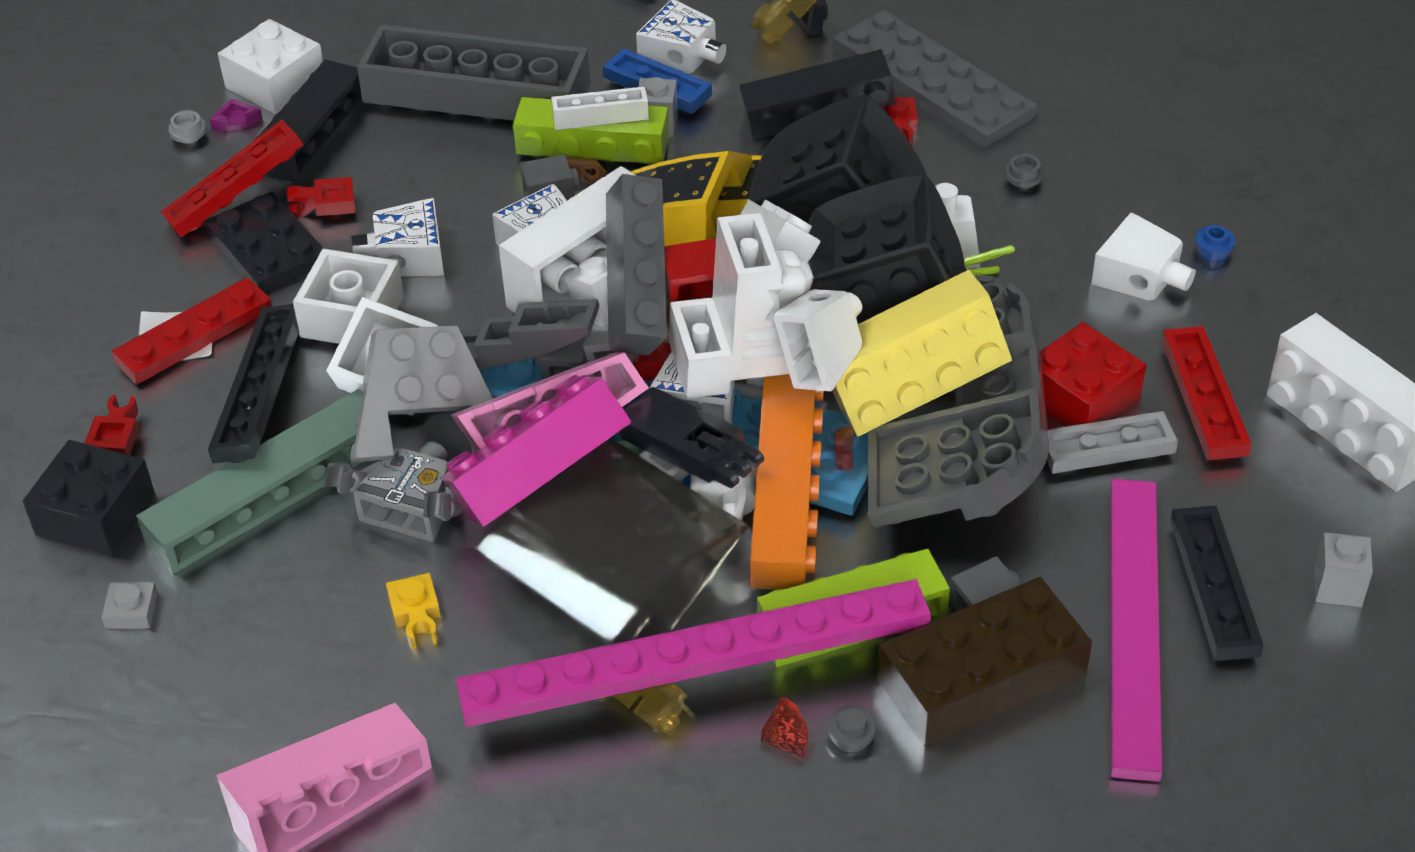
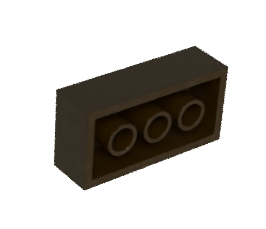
M1040 576L879 644L877 680L923 746L926 747L1087 675L1092 640Z

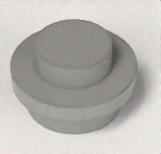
M185 110L171 117L168 130L173 140L189 144L196 142L205 134L206 125L197 112Z

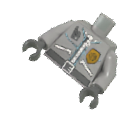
M433 441L426 442L419 453L400 447L393 448V457L388 460H379L360 471H355L352 467L343 463H329L327 465L323 486L337 487L338 492L342 495L353 492L358 519L361 522L434 542L442 521H450V518L456 517L462 512V507L441 478L449 470L446 467L448 462L445 460L447 458V451L439 443Z

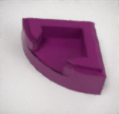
M230 99L209 120L211 129L236 131L248 128L263 118L260 108Z

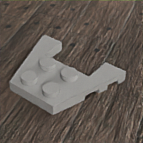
M458 326L377 329L371 334L363 379V386L365 388L362 405L357 413L356 426L358 428L355 444L351 447V462L388 460L394 456L388 415L458 411L493 399Z

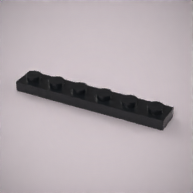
M293 304L261 308L208 447L213 464L223 462L240 463L255 458L299 333Z

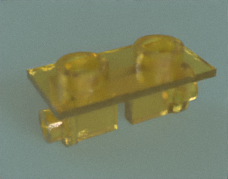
M774 0L772 3L767 2L757 10L754 15L756 20L750 27L760 31L765 30L762 33V37L769 44H772L775 40L779 42L795 25L787 14L792 11L801 19L818 0Z
M673 682L612 695V697L628 709L631 708L639 696H642V701L633 712L658 733H673L680 723L678 715L682 711L691 718L695 716L683 703L688 695Z

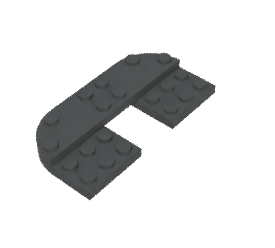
M974 275L990 296L1012 361L956 388V407L883 424L868 432V517L873 528L898 524L903 521L941 514L961 508L966 521L981 516H993L1003 506L1027 490L1042 471L1048 457L1049 438L1039 335L1026 295L1013 283L1004 287L996 283L993 276Z

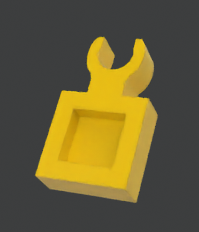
M430 573L387 582V594L396 628L406 626L409 646L413 650L417 649L415 637L420 633L430 634L433 645L437 644L438 634L433 619L440 618L441 615Z

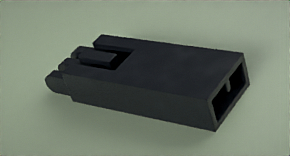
M651 387L624 409L631 423L619 431L623 440L708 483L714 480L732 489L740 482L738 476L745 478L752 472L750 465L758 467L764 462L763 454L757 448L746 443L741 428L655 387ZM686 439H689V440H691V441H693V442H694V441H697L699 447H697V446H695V445H693V444H691V443H689V442H687V441H685V440H686Z

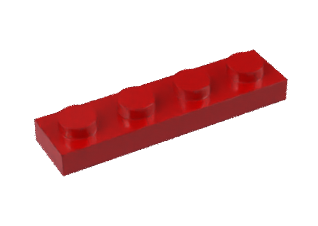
M282 119L168 205L161 213L182 238L187 233L197 230L204 220L217 210L230 205L234 198L250 185L260 182L265 174L280 162L289 160L295 151L304 144Z
M246 277L111 350L113 362L138 385L203 349L211 342L213 343L257 319L261 308L272 307L271 298Z
M1204 326L1163 330L1161 340L1207 461L1249 456L1252 443Z

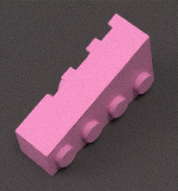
M614 352L451 414V416L477 452L486 446L482 440L485 436L502 425H505L506 428L516 425L522 420L519 416L522 410L538 400L545 402L556 397L558 393L555 391V388L573 375L577 374L578 377L586 375V377H602L621 407L646 391L648 386L625 352Z
M393 703L217 775V779L234 832L249 852H296L432 768L427 739L400 707Z

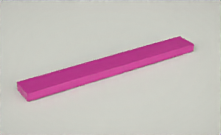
M1112 479L1110 486L1111 777L1160 782L1162 775L1156 482Z

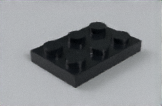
M273 191L257 196L248 202L204 220L208 235L245 278L248 277L264 293L309 273L322 249H324Z

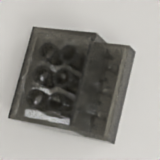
M612 439L600 444L514 505L476 549L497 568L605 643L611 645L634 640L647 622L662 633L671 632L749 527L746 523Z

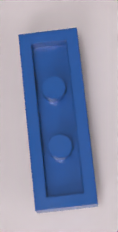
M624 48L603 66V78L626 88L638 87L640 78L658 77L677 80L678 109L693 114L712 96V83Z

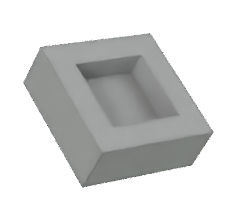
M110 582L101 616L104 628L150 629L158 597L155 582Z

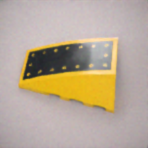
M723 151L672 159L630 171L636 176L662 179L664 246L716 238L717 231L711 214L722 188L742 186L753 160L751 155Z

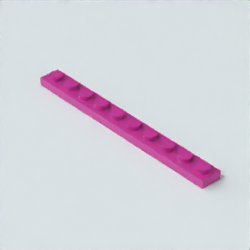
M917 579L458 677L456 678L465 727L910 631L930 623L931 613Z

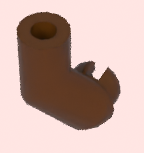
M566 157L569 168H576L579 179L587 187L606 176L604 168L594 158Z

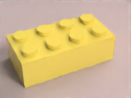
M967 270L858 324L862 338V347L832 391L841 412L856 436L859 437L1012 361L988 292L971 271Z

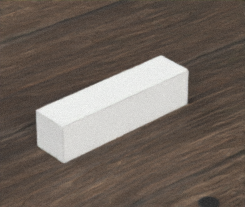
M645 87L551 97L555 130L649 120Z

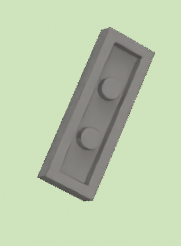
M1164 411L1048 430L1049 451L1046 461L1052 474L1173 454L1176 453L1178 440Z

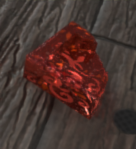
M844 427L835 431V467H837V470H852L853 427Z
M781 697L761 730V741L804 759L808 749L809 737L806 722L801 716L799 708L790 700Z

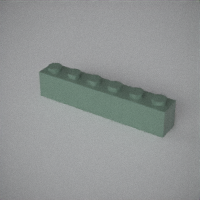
M357 389L291 428L259 445L255 458L240 463L228 462L136 515L147 547L172 574H175L323 487L329 463H343L352 468L364 463L365 461L351 462L350 459L351 447L355 444L358 428L356 426L358 410L362 405L363 393Z

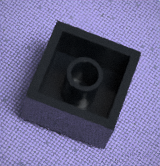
M68 440L23 499V504L35 536L112 557L137 522L136 515L146 509L155 496V491L145 459Z

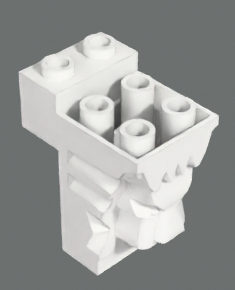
M761 213L718 217L712 298L670 302L669 343L687 399L729 394L730 381L789 374L773 315L807 293L811 288L814 276L809 263L800 261L795 251L774 249Z

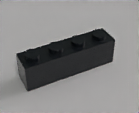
M882 49L739 85L745 115L753 140L778 134L793 122L849 97L868 95L881 107L896 104L892 75Z
M325 59L310 74L301 88L291 96L280 112L272 118L271 122L259 136L283 119L304 145L297 149L289 160L280 162L267 172L265 176L296 184L364 103L357 67Z

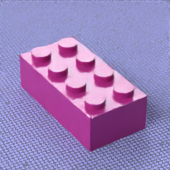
M577 374L573 375L555 388V391L558 393L556 397L550 401L542 402L538 400L519 413L522 420L516 425L508 428L505 425L498 427L482 439L486 446L476 453L470 454L467 450L446 464L449 471L441 476V478L471 521L485 527L631 423V420L602 377H586V375L578 377Z

